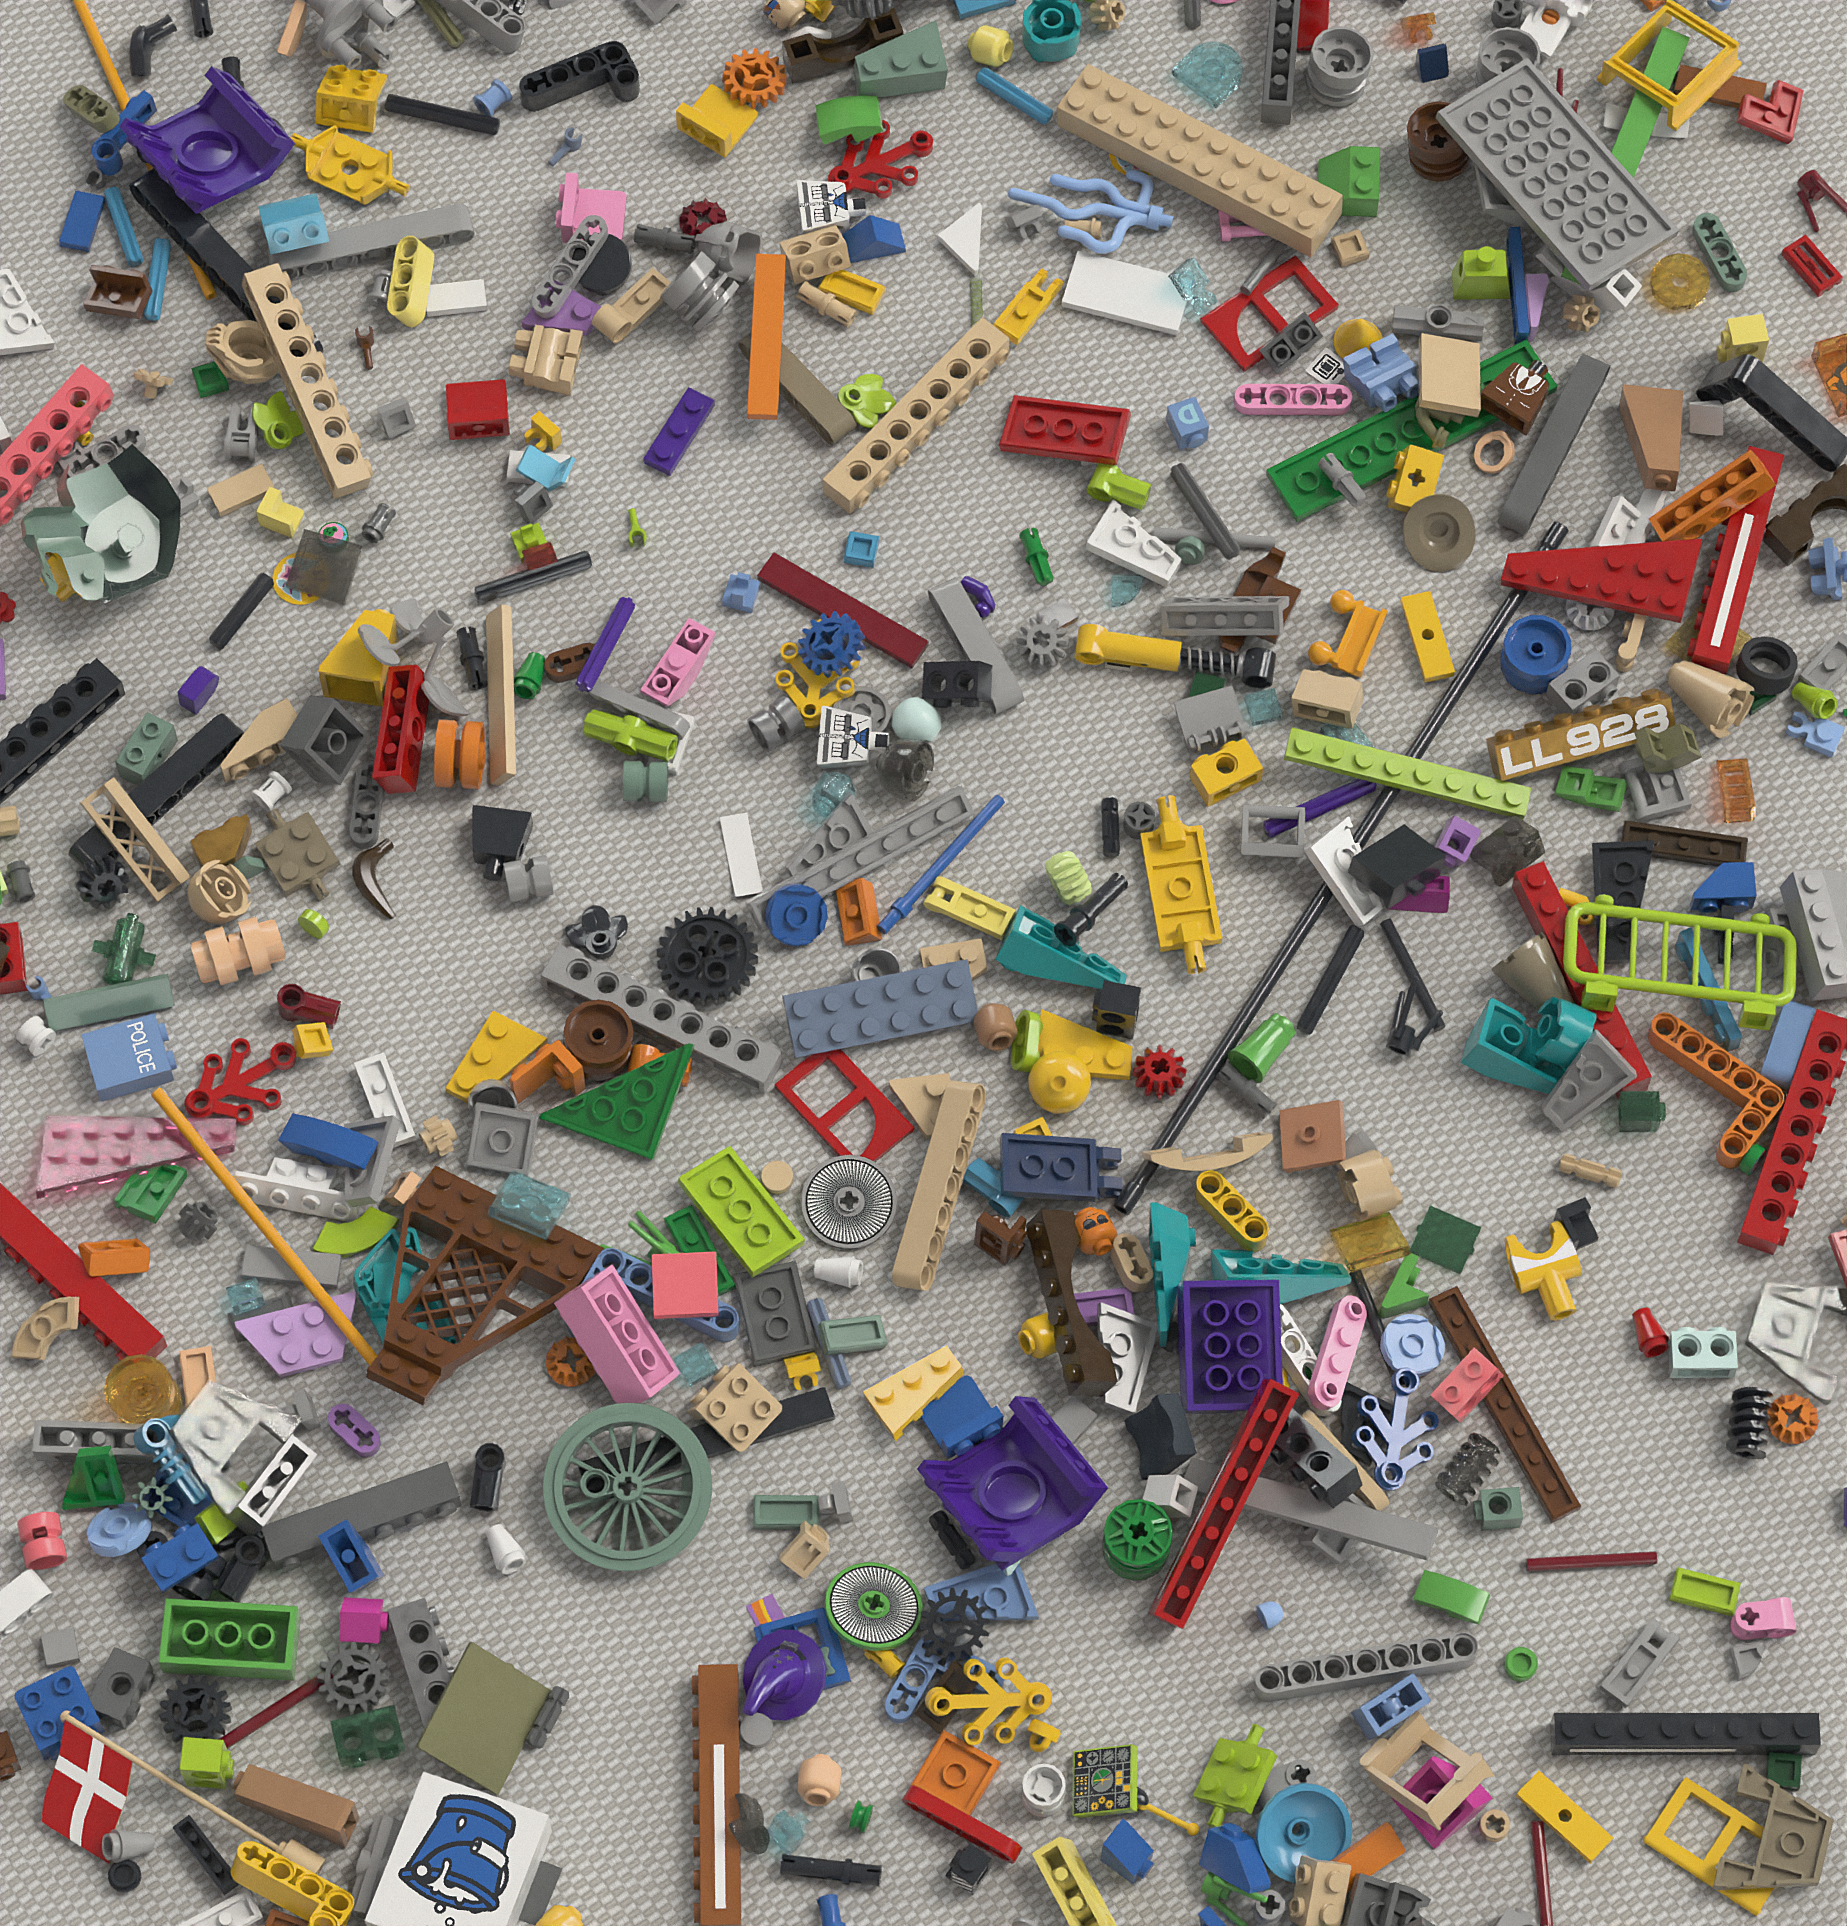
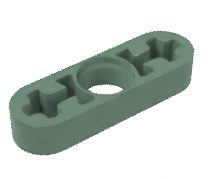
M1711 213L1700 214L1694 221L1692 233L1705 259L1724 290L1728 292L1741 290L1747 278V270L1719 218ZM1703 224H1705V226H1706L1707 228L1712 227V230H1711L1712 240H1711L1710 242H1709V240H1710V234H1709L1708 230H1707V229H1702V230H1701V227H1702ZM1715 247H1722L1726 249L1728 255L1724 258H1717L1712 254L1711 250ZM1729 270L1733 276L1738 275L1737 281H1735L1732 277L1727 278Z

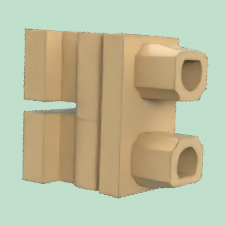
M536 324L534 331L517 330L515 349L527 351L528 356L526 358L512 355L509 363V374L524 378V386L533 387L534 385L541 389L571 396L576 368L578 367L583 346V331L571 329L570 333L554 328H544V326Z

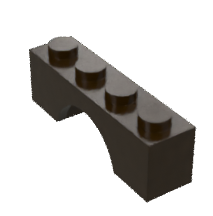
M891 8L888 13H882L881 16L865 18L857 28L839 37L821 39L808 33L782 41L783 61L793 84L853 66L855 56L904 35V31L895 9Z
M1846 463L1834 472L1830 480L1827 482L1823 480L1816 484L1808 497L1804 500L1798 498L1790 505L1787 513L1781 517L1776 515L1766 524L1763 542L1787 567L1810 550L1814 538L1811 528V520L1814 516L1829 509L1847 511Z

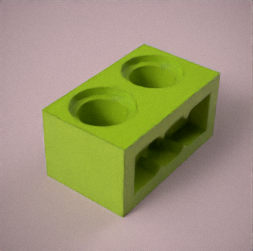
M183 1737L179 1770L186 1786L226 1789L227 1779H233L235 1761L231 1759V1751H227L224 1740Z

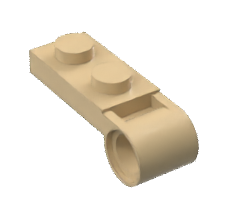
M652 267L612 306L610 304L603 305L594 315L591 322L592 325L613 343H619L664 302L660 295L671 282Z

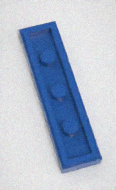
M1510 227L1506 238L1514 345L1526 339L1528 341L1529 321L1520 227Z

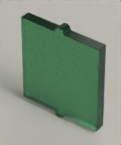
M1430 1205L1422 1224L1416 1228L1418 1233L1409 1252L1461 1275L1469 1255L1474 1254L1475 1249L1473 1246L1482 1227Z

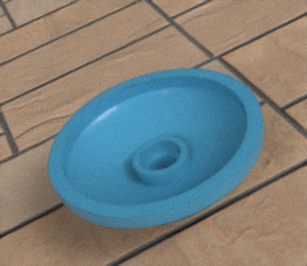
M1313 1783L1294 1784L1276 1793L1264 1806L1256 1828V1844L1264 1864L1278 1877L1296 1883L1295 1871L1299 1865L1301 1855L1309 1856L1316 1860L1330 1861L1348 1849L1352 1839V1822L1343 1801L1329 1789ZM1295 1824H1299V1825H1300V1830H1299V1832L1296 1833V1834H1293V1833H1292V1828H1293V1826H1294Z

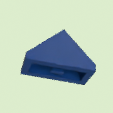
M873 215L867 216L842 234L847 244L850 263L906 252L899 223Z

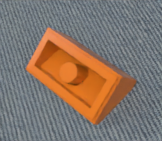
M858 878L835 890L845 945L849 946L881 940L882 933L877 928L880 921L873 884L863 878Z
M137 1238L78 1244L80 1255L90 1276L142 1273L149 1270L151 1250Z

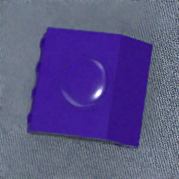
M212 66L204 75L212 85L197 104L155 125L148 126L126 117L119 126L127 135V142L140 152L142 158L158 172L160 178L167 182L174 189L175 194L185 201L196 214L268 180L295 145L293 140L230 73Z
M1015 1396L1008 1405L1014 1412L1013 1416L994 1437L984 1440L953 1460H923L917 1468L924 1478L925 1485L938 1495L944 1509L952 1514L960 1523L962 1532L971 1537L979 1547V1553L985 1559L994 1561L1001 1571L1079 1525L1108 1489L1107 1485L1035 1397Z

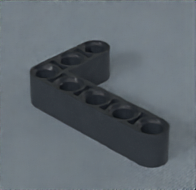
M1743 354L1712 367L1696 390V395L1701 402L1720 401L1724 405L1742 398L1813 462L1828 472H1835L1847 456V437L1763 362L1752 355Z

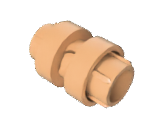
M255 916L238 921L240 932L225 936L223 926L205 931L206 939L192 942L190 946L201 982L208 983L219 980L220 986L239 981L236 971L251 967L254 976L272 971L271 964L282 961L286 957L276 921L270 919L258 923Z

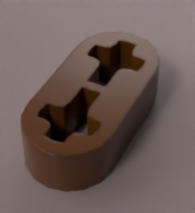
M583 643L549 654L545 660V672L548 679L552 682L561 683L578 678L586 663L584 654L589 653L590 655L595 644ZM560 662V665L563 666V671L558 672L554 668V663Z

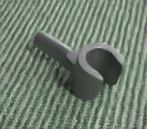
M92 168L86 172L85 180L87 184H90L95 177H99L95 183L97 189H102L106 184L105 175L99 169Z

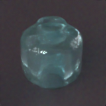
M828 772L821 777L810 793L812 806L820 816L827 818L848 793H852L854 798H856V789L847 775Z

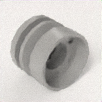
M1332 27L1322 31L1316 37L1305 74L1306 87L1313 97L1321 103L1331 106H1346L1360 98L1364 92L1374 57L1372 45L1368 39L1359 31L1348 27Z
M1505 27L1488 33L1481 41L1479 47L1475 87L1478 88L1526 58L1538 69L1541 53L1538 42L1531 34L1518 28Z
M702 251L682 269L660 295V298L673 310L678 309L684 303L689 305L683 317L686 322L695 313L699 314L700 316L692 325L697 332L713 322L726 309L739 287L734 280L725 289L721 287V284L728 277L725 272L713 280L710 274L716 264Z

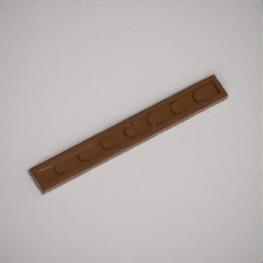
M1458 1286L1430 1298L1428 1304L1460 1361L1475 1347L1504 1375L1482 1400L1551 1523L1580 1510L1581 1505Z

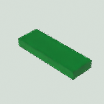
M693 1205L665 1217L664 1223L680 1253L716 1252L718 1297L736 1289L732 1277Z

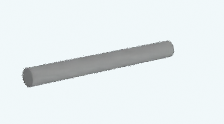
M1154 527L1153 536L1160 540L1179 541L1186 536H1193L1202 543L1215 544L1208 531ZM1231 533L1237 544L1241 547L1264 549L1275 547L1276 537Z

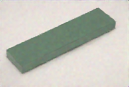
M168 973L43 999L49 1028L53 1031L175 1006Z

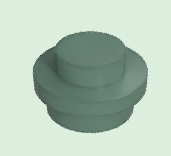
M1186 536L1177 542L1175 552L1182 559V562L1192 565L1202 562L1205 555V546L1198 538Z

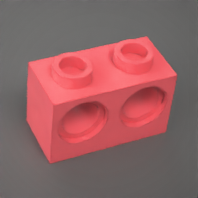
M1474 1347L1433 1391L1431 1396L1461 1423L1504 1375Z

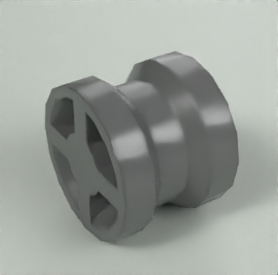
M1495 0L1491 15L1493 25L1498 29L1505 27L1516 28L1520 23L1522 13L1521 0Z
M1134 802L1126 808L1123 828L1130 838L1137 840L1140 839V833L1153 831L1155 821L1153 808L1145 802Z

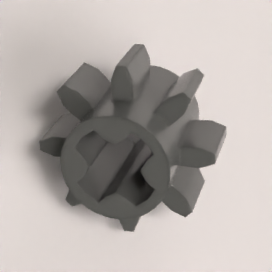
M195 1201L193 1205L187 1203L178 1213L181 1216L178 1220L179 1230L190 1240L201 1241L203 1237L209 1239L217 1230L215 1226L218 1221L216 1219V1211L205 1202Z

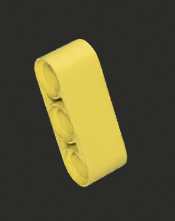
M410 235L402 238L396 247L387 309L390 314L407 327H415L425 317L434 264V253L420 240Z

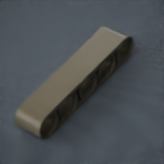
M752 332L738 342L742 354L749 362ZM782 343L779 393L828 444H836L857 427L853 416Z

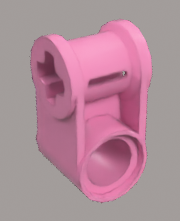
M1782 1597L1741 1604L1730 1621L1732 1634L1736 1638L1745 1641L1762 1638H1783L1795 1634L1797 1630L1791 1600Z

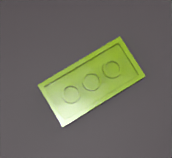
M731 1146L726 1147L678 1177L680 1187L752 1278L805 1244L804 1237Z

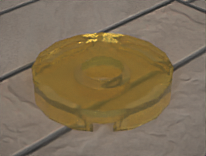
M1680 253L1667 255L1659 260L1652 269L1650 276L1651 292L1661 305L1671 310H1679V308L1693 309L1701 304L1707 296L1710 276L1704 264L1691 255ZM1680 277L1685 279L1688 285L1677 287L1672 283V280Z

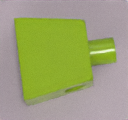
M1489 246L1481 247L1479 250L1462 251L1452 270L1453 300L1510 299L1506 251L1503 249L1494 250Z

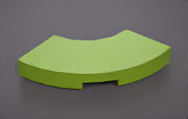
M369 1206L361 1217L352 1222L337 1224L327 1221L313 1247V1252L339 1254L342 1258H346L373 1249L390 1229L397 1227L399 1219Z

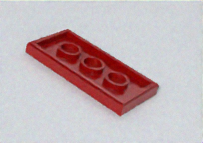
M1014 395L999 448L1003 452L1117 465L1131 412L1130 409Z

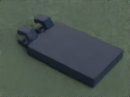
M1002 1133L999 1138L1001 1196L1095 1202L1100 1197L1118 1198L1119 1192L1123 1189L1122 1177L1099 1176V1168H1118V1163L1122 1160L1121 1148L1096 1146V1139L1014 1133Z

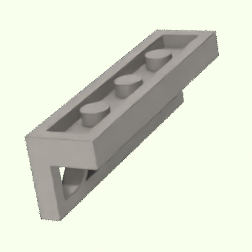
M1289 596L1170 597L1160 605L1162 635H1281L1284 633L1282 611L1289 606Z

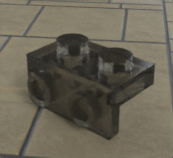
M1515 815L1475 845L1470 853L1471 860L1491 873L1495 885L1502 887L1514 877L1515 872L1528 867L1545 853V848L1539 831Z

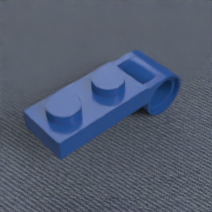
M145 90L129 100L126 108L119 114V123L112 130L103 133L92 145L91 152L97 169L103 175H115L123 167V159L119 151L127 143V135L119 127L123 120L127 117L145 124L157 111L153 96ZM106 155H112L109 158L103 159V157Z

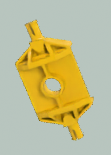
M336 125L309 140L296 133H293L291 136L295 143L294 146L304 150L306 156L307 179L364 205L385 192L389 193L390 190L404 197L409 192V184H405L393 177V154L391 150L386 154L338 132ZM348 165L358 168V171L352 175L342 172Z

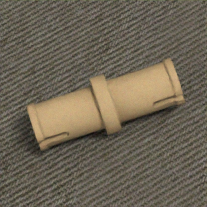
M807 281L802 284L796 298L818 309V313L822 316L828 315L844 324L847 328L853 323L857 315L855 309L853 310L836 300L835 295L832 293L826 294Z

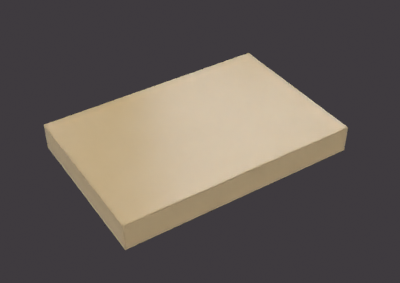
M1421 333L1419 338V407L1478 417L1481 411L1480 343Z

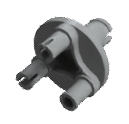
M304 0L323 18V24L316 39V47L324 57L328 59L338 58L348 70L354 69L361 62L362 56L354 48L360 52H365L379 67L387 64L379 54L390 61L392 52L376 39V34L372 31L378 25L384 33H389L397 25L398 19L383 7V0Z

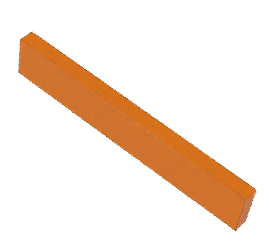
M756 254L747 419L778 420L786 255Z

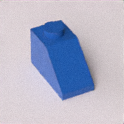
M348 1519L318 1535L350 1593L358 1592L385 1576L370 1548Z
M1122 1818L1103 1843L1100 1861L1133 1884L1138 1876L1144 1879L1154 1866V1863L1151 1861L1154 1850Z
M1225 1823L1223 1826L1208 1829L1199 1866L1248 1894L1270 1888L1271 1882L1254 1838L1242 1832L1243 1829L1240 1826L1232 1823Z

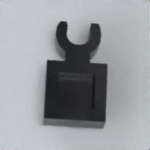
M1722 905L1719 915L1714 917L1734 920V906ZM1712 930L1713 935H1718V964L1724 965L1725 931ZM1731 932V959H1733L1734 932Z

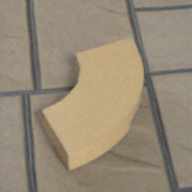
M79 1297L58 1298L40 1306L21 1325L14 1340L11 1358L45 1360L48 1347L57 1336L65 1331L77 1329Z

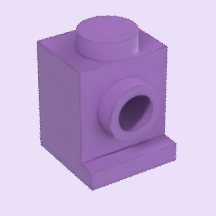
M1453 816L1445 822V827L1434 846L1446 855L1443 865L1453 868L1454 865L1459 867L1466 863L1482 831L1459 817ZM1449 841H1453L1456 844V850L1448 846Z

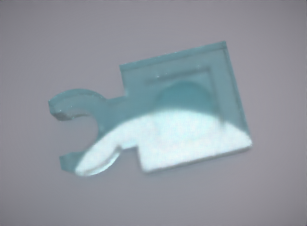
M1195 258L1187 259L1168 276L1183 300L1192 299V308L1198 315L1207 312L1203 305V300L1206 301L1208 306L1217 303L1215 295L1204 288L1210 281Z

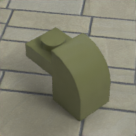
M1680 723L1660 733H1656L1647 727L1634 731L1637 739L1635 748L1647 772L1661 773L1671 771L1702 758L1693 730Z

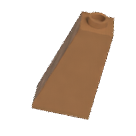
M1623 384L1619 411L1644 488L1675 492L1680 467L1683 391Z
M248 1764L245 1772L240 1771L233 1784V1789L236 1790L234 1794L238 1802L343 1848H346L360 1819L355 1802L252 1764Z

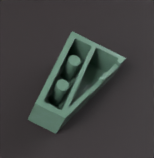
M935 20L855 56L853 74L857 95H870L881 98L945 89L948 68L937 21Z

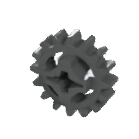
M356 1642L351 1643L349 1650H345V1647L339 1644L338 1654L335 1655L331 1651L327 1652L329 1663L320 1661L319 1668L325 1673L317 1674V1682L324 1683V1685L319 1687L318 1692L320 1695L328 1693L325 1704L328 1706L336 1702V1712L338 1713L344 1707L349 1708L350 1715H354L355 1708L360 1707L361 1711L366 1713L367 1703L370 1702L372 1705L377 1706L379 1700L376 1695L385 1696L386 1688L380 1685L388 1683L389 1680L388 1675L381 1674V1672L387 1669L386 1662L377 1663L380 1653L377 1651L372 1655L368 1654L369 1645L367 1644L361 1650H357ZM353 1658L360 1659L366 1662V1664L362 1665L360 1663H357L353 1661ZM340 1663L341 1670L339 1674L330 1679L332 1670ZM348 1673H353L354 1677H358L357 1684L347 1680ZM375 1678L372 1689L366 1694L364 1688L366 1683ZM339 1693H346L352 1696L353 1699L345 1698L339 1695Z

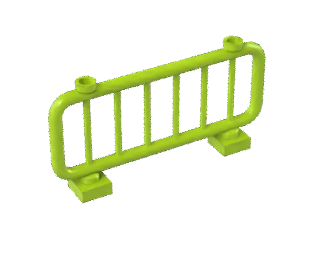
M1609 895L1596 896L1595 903H1578L1567 912L1563 957L1564 970L1573 981L1585 985L1581 997V1007L1585 1009L1612 1012L1618 996V989L1741 1003L1743 1005L1738 1016V1027L1770 1031L1776 1015V1007L1788 1004L1794 997L1796 991V939L1785 927L1769 924L1770 918L1766 914H1754L1751 916V922L1632 908L1613 905L1614 899ZM1582 915L1600 916L1597 974L1583 972L1576 966L1578 919ZM1606 917L1631 920L1629 977L1604 974ZM1638 921L1663 924L1660 981L1635 978ZM1669 924L1694 927L1692 985L1667 982ZM1700 928L1725 931L1723 989L1698 986ZM1731 932L1756 935L1755 992L1729 989ZM1763 936L1776 937L1784 943L1783 991L1778 995L1761 993Z

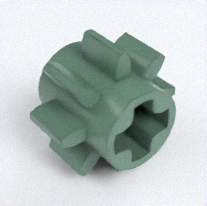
M156 1477L152 1478L151 1486L146 1487L144 1483L139 1482L138 1485L142 1489L141 1493L132 1495V1498L139 1499L141 1503L136 1511H142L144 1508L149 1510V1518H153L154 1510L156 1509L166 1514L167 1511L163 1507L164 1502L173 1501L172 1497L165 1496L164 1493L169 1485L164 1484L161 1488L156 1486ZM151 1488L156 1489V1494L161 1495L162 1498L161 1502H155L154 1507H149V1501L143 1499L144 1494H149Z

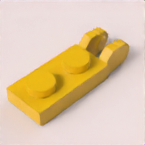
M1043 268L1038 271L1030 282H1026L993 324L1016 345L1021 342L1045 312L1063 286L1064 282L1056 278L1045 292L1039 289L1048 276V271Z

